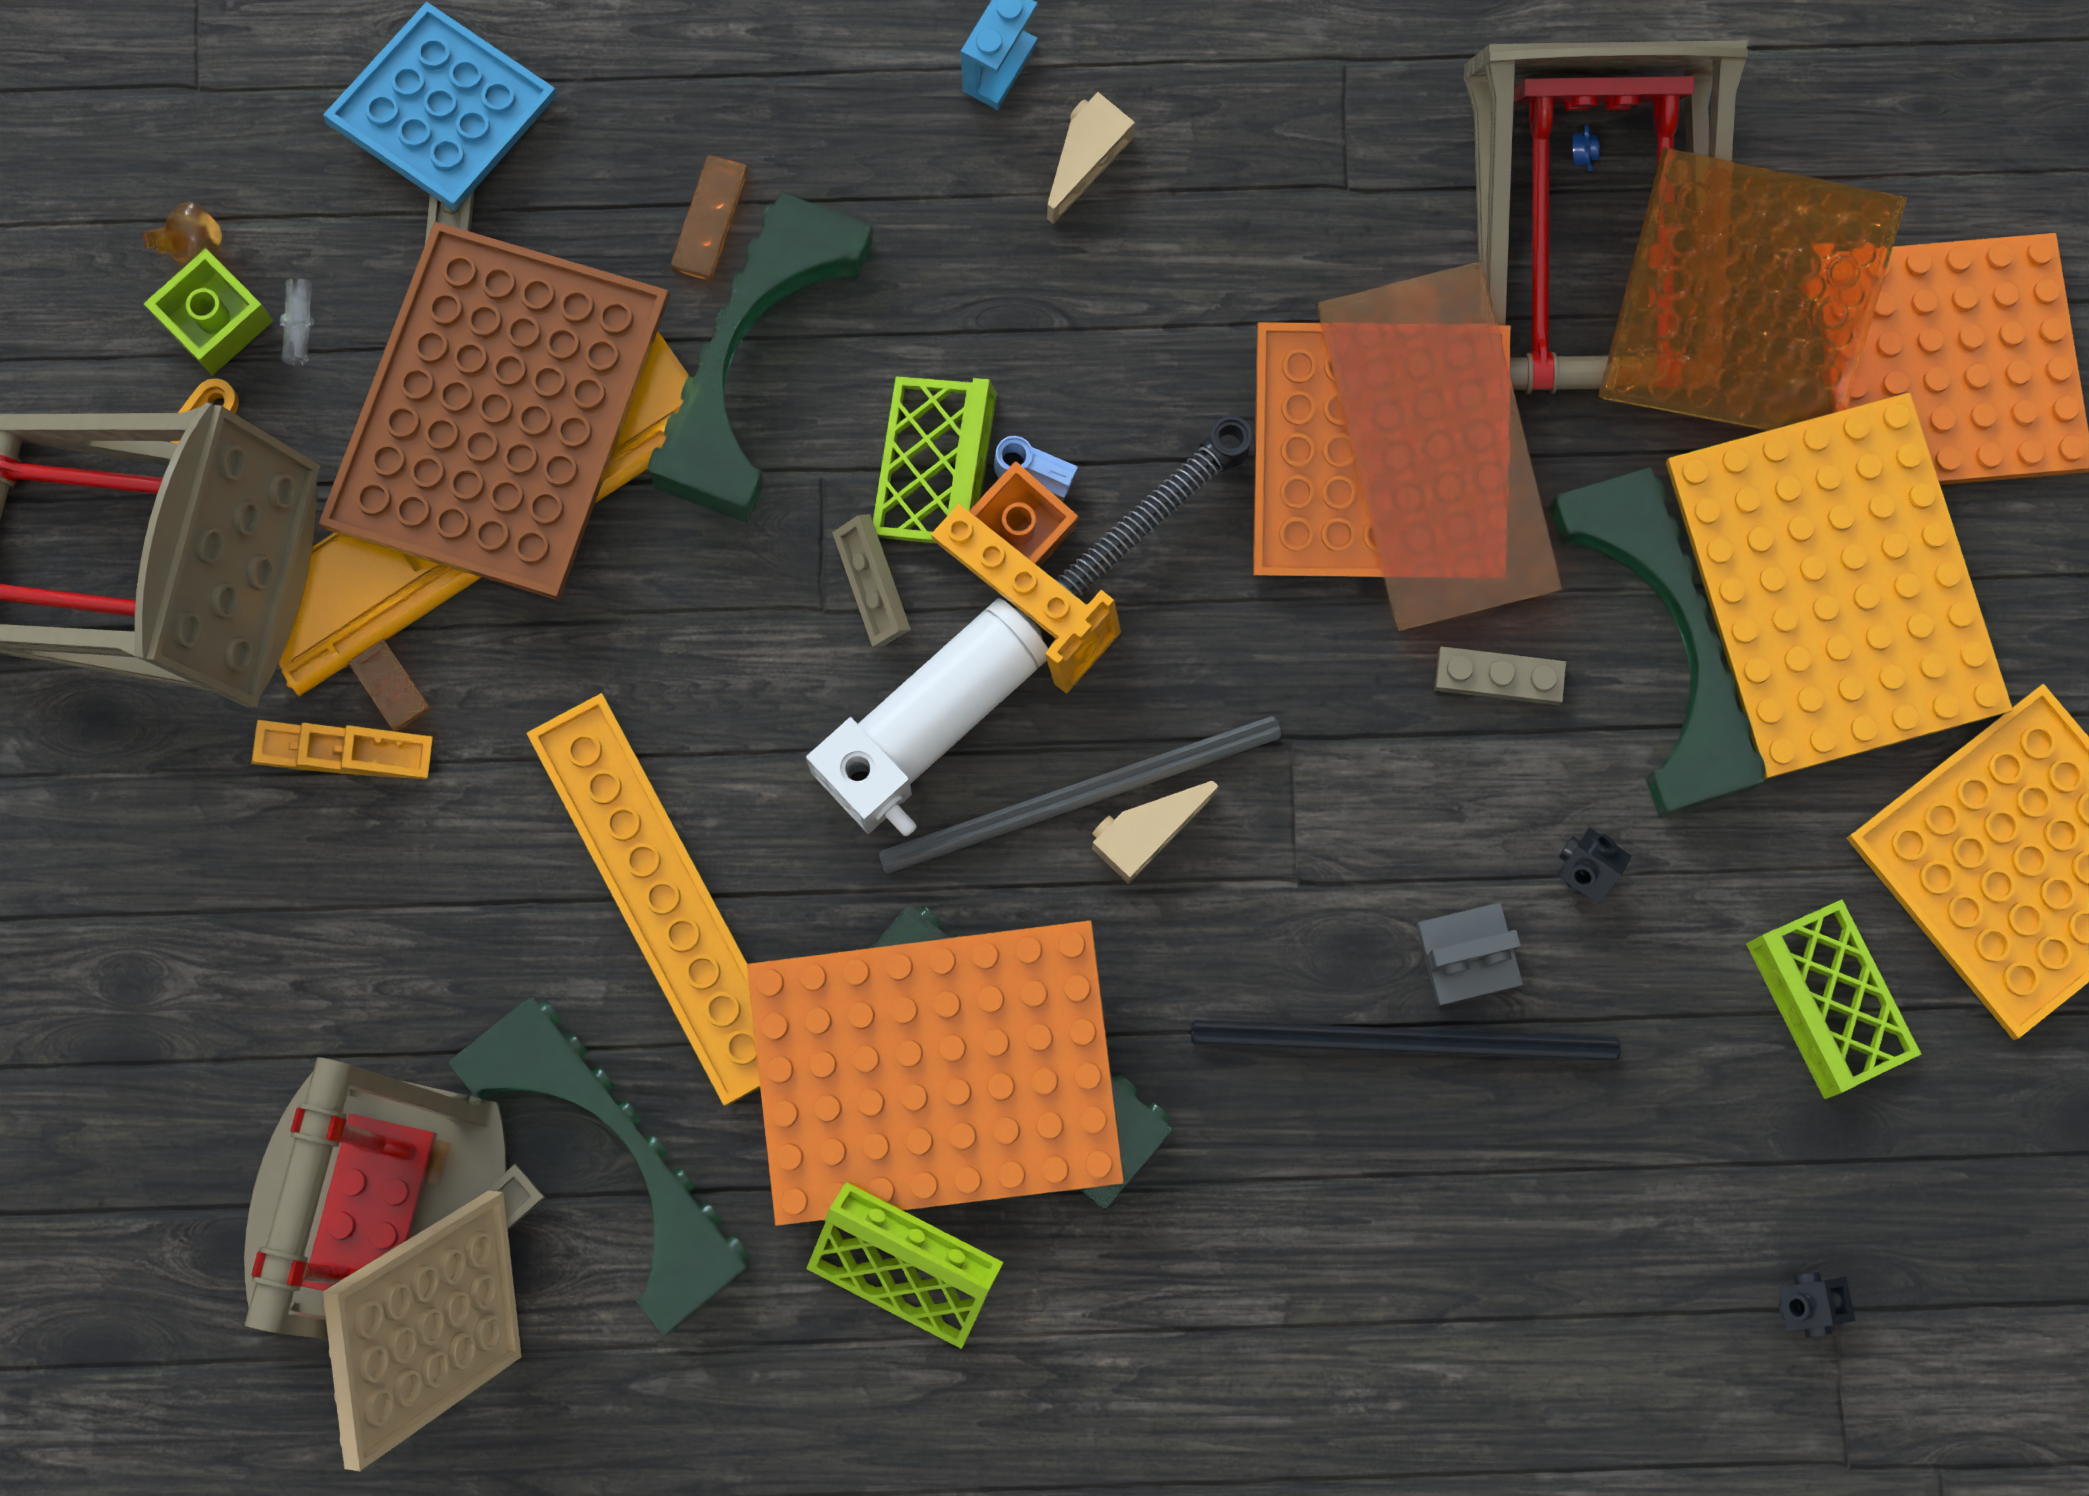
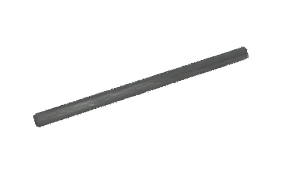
M1270 716L884 849L879 853L883 870L886 873H892L1278 740L1281 737V729L1277 719Z

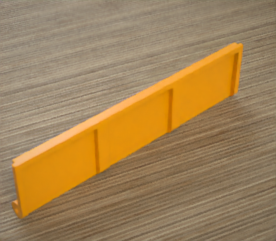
M659 332L656 334L595 503L721 421L716 411L717 406L711 404L708 398L702 395ZM334 532L312 547L308 574L298 613L278 663L287 680V687L293 688L299 697L482 577Z

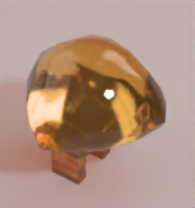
M193 201L178 205L167 218L164 227L143 231L145 248L156 247V252L160 254L170 252L174 261L182 268L205 248L217 258L221 250L223 238L219 225L202 206Z

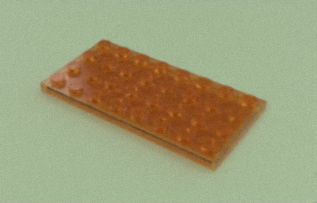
M1482 261L1318 302L1316 307L1396 630L1401 631L1562 590Z

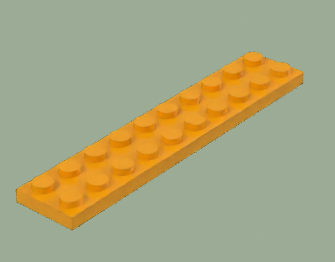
M601 693L527 732V735L719 1098L726 1107L760 1088L747 962L611 708Z

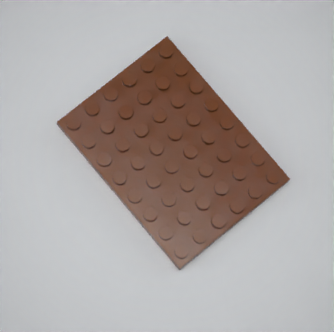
M434 221L318 524L322 529L560 601L670 299L669 291Z

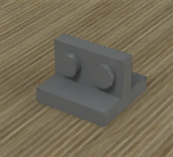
M1501 902L1421 921L1416 924L1438 1007L1523 986L1514 953L1521 946L1517 930L1508 931Z

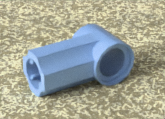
M1009 436L1001 440L997 446L993 464L994 472L998 478L1010 468L1003 461L1002 457L1007 453H1017L1024 460L1021 466L1059 500L1064 501L1077 471V466L1031 447L1029 442L1022 437Z

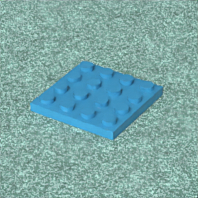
M426 2L323 116L327 125L447 207L456 211L557 96L556 89Z

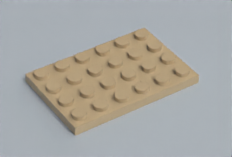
M485 1192L322 1292L344 1469L363 1470L522 1357L503 1192Z

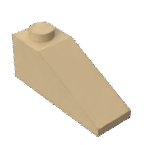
M1099 92L1089 102L1086 99L1082 100L1071 113L1070 126L1048 201L1047 219L1053 224L1134 138L1135 122Z
M1209 781L1123 811L1115 820L1109 815L1092 833L1096 837L1093 841L1092 850L1129 884L1216 795L1219 786L1214 781Z

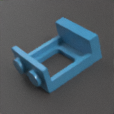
M991 0L961 49L964 93L996 110L1000 108L1038 45V38L1024 31L1025 26L1038 7L1037 2L1034 0Z

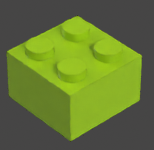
M206 248L144 303L153 316L212 376L274 321L262 304Z

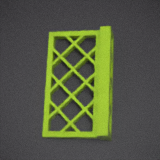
M896 376L873 517V524L878 538L936 543L931 536L933 532L927 531L920 521L938 507L947 516L958 504L969 511L981 499L997 392L989 379L973 378V382L970 383ZM905 389L922 390L929 398L928 401L911 414L903 406ZM929 391H936L938 393L933 396ZM951 393L966 394L964 407L952 417H949L939 404ZM935 406L946 421L926 435L916 420ZM901 412H903L906 418L900 422ZM962 420L961 430H960V429L956 426V424ZM912 424L923 439L903 453L897 446L898 434ZM952 428L959 436L958 447L944 457L932 442ZM929 446L940 461L920 475L909 460ZM896 451L900 457L894 461ZM956 459L955 469H953L950 463ZM906 463L917 479L897 493L890 484L891 476ZM946 467L953 476L952 486L940 496H937L927 484V481ZM923 485L934 500L914 515L903 500ZM889 490L894 495L890 500H888ZM950 499L949 508L947 509L943 503ZM899 503L911 517L898 528L883 527L885 514ZM917 525L921 531L910 529Z
M1842 899L1746 943L1824 1099L1843 1093L1862 1082L1921 1055ZM1832 913L1835 914L1842 928L1839 941L1819 933L1823 918ZM1813 922L1811 930L1804 927ZM1794 932L1809 938L1804 956L1800 957L1790 953L1782 936ZM1817 942L1836 949L1831 969L1811 961ZM1844 953L1858 959L1862 967L1858 980L1839 972ZM1808 970L1828 977L1823 997L1810 992L1805 982ZM1836 981L1856 988L1851 1007L1831 1000ZM1864 992L1878 998L1881 1004L1878 1019L1859 1011ZM1828 1009L1848 1016L1843 1035L1829 1030L1825 1022ZM1856 1019L1876 1027L1870 1047L1851 1039ZM1884 1031L1897 1036L1905 1051L1904 1053L1894 1057L1879 1051ZM1848 1047L1868 1055L1864 1071L1855 1076L1852 1075L1845 1061ZM1876 1059L1884 1061L1883 1063L1874 1066Z
M845 1182L828 1210L824 1220L826 1221L806 1269L962 1349L1004 1262ZM837 1227L857 1238L843 1240ZM876 1247L896 1258L882 1260ZM863 1248L870 1262L856 1264L849 1250ZM837 1252L844 1266L836 1267L821 1258L824 1254ZM915 1267L935 1278L921 1280ZM902 1268L909 1282L895 1284L888 1270ZM876 1273L883 1286L875 1287L867 1283L863 1275ZM955 1288L974 1298L961 1300ZM942 1289L948 1302L934 1304L928 1290ZM915 1293L922 1306L914 1307L906 1303L902 1295ZM955 1313L962 1326L961 1331L945 1323L941 1315Z

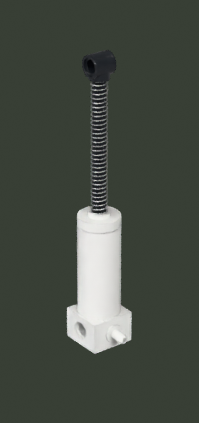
M1233 415L1224 416L1217 420L1212 427L1211 434L1199 444V454L1194 453L1193 459H1187V464L1181 465L1182 469H1176V474L1170 475V480L1165 479L1164 485H1158V490H1153L1152 496L1147 495V500H1142L1141 506H1135V511H1130L1129 517L1124 516L1123 522H1117V527H1112L1111 533L1106 532V537H1101L1100 543H1094V548L1088 549V554L1083 553L1082 559H1076V564L1070 565V570L1065 569L1064 575H1059L1057 582L1076 597L1078 595L1083 596L1082 592L1085 589L1089 590L1088 586L1090 584L1095 585L1094 581L1096 579L1101 580L1100 575L1107 574L1106 570L1108 568L1112 569L1114 563L1118 564L1120 557L1124 559V554L1126 552L1130 553L1129 549L1131 547L1136 548L1135 544L1137 542L1141 543L1142 537H1148L1147 533L1149 531L1154 532L1153 528L1155 526L1159 527L1160 521L1165 522V517L1167 515L1171 516L1170 512L1172 510L1177 511L1176 507L1178 505L1182 506L1183 500L1188 501V496L1190 494L1194 495V490H1200L1201 484L1206 485V480H1211L1213 473L1218 474L1217 470L1225 472L1228 468L1236 467L1243 463L1248 456L1252 440V431L1248 423L1242 418ZM1225 435H1232L1238 438L1241 445L1233 449L1226 448L1219 439ZM997 598L861 722L857 724L852 717L848 718L808 754L806 759L811 774L867 834L872 832L887 818L903 836L910 835L916 829V823L900 807L912 795L910 784L1047 661L1045 652L1048 648L1042 640V627L1019 609L1013 608L1006 601ZM864 771L869 773L867 778L862 781L850 779L856 772Z

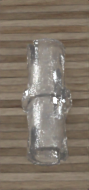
M292 278L285 281V314L280 316V326L284 328L281 361L289 365H297V359H300L299 364L305 365L309 363V330L314 328V318L310 316L311 289L313 284L309 280L297 278V285H294L295 280Z

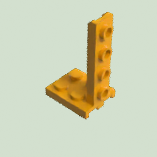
M960 504L952 510L931 534L932 539L939 546L1055 638L1054 642L1045 652L1054 684L1066 694L1121 633L1114 599L1100 590L1092 601L1086 605Z

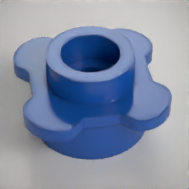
M1586 124L1585 132L1573 133L1575 166L1588 165V172L1593 171V160H1600L1599 135H1592L1590 124Z

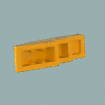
M257 720L251 764L340 774L427 779L433 737L348 725L346 728L310 723L294 725Z

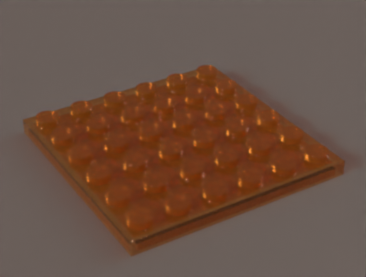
M1663 147L1598 396L1605 400L1769 431L1846 410L1907 198L1887 192Z

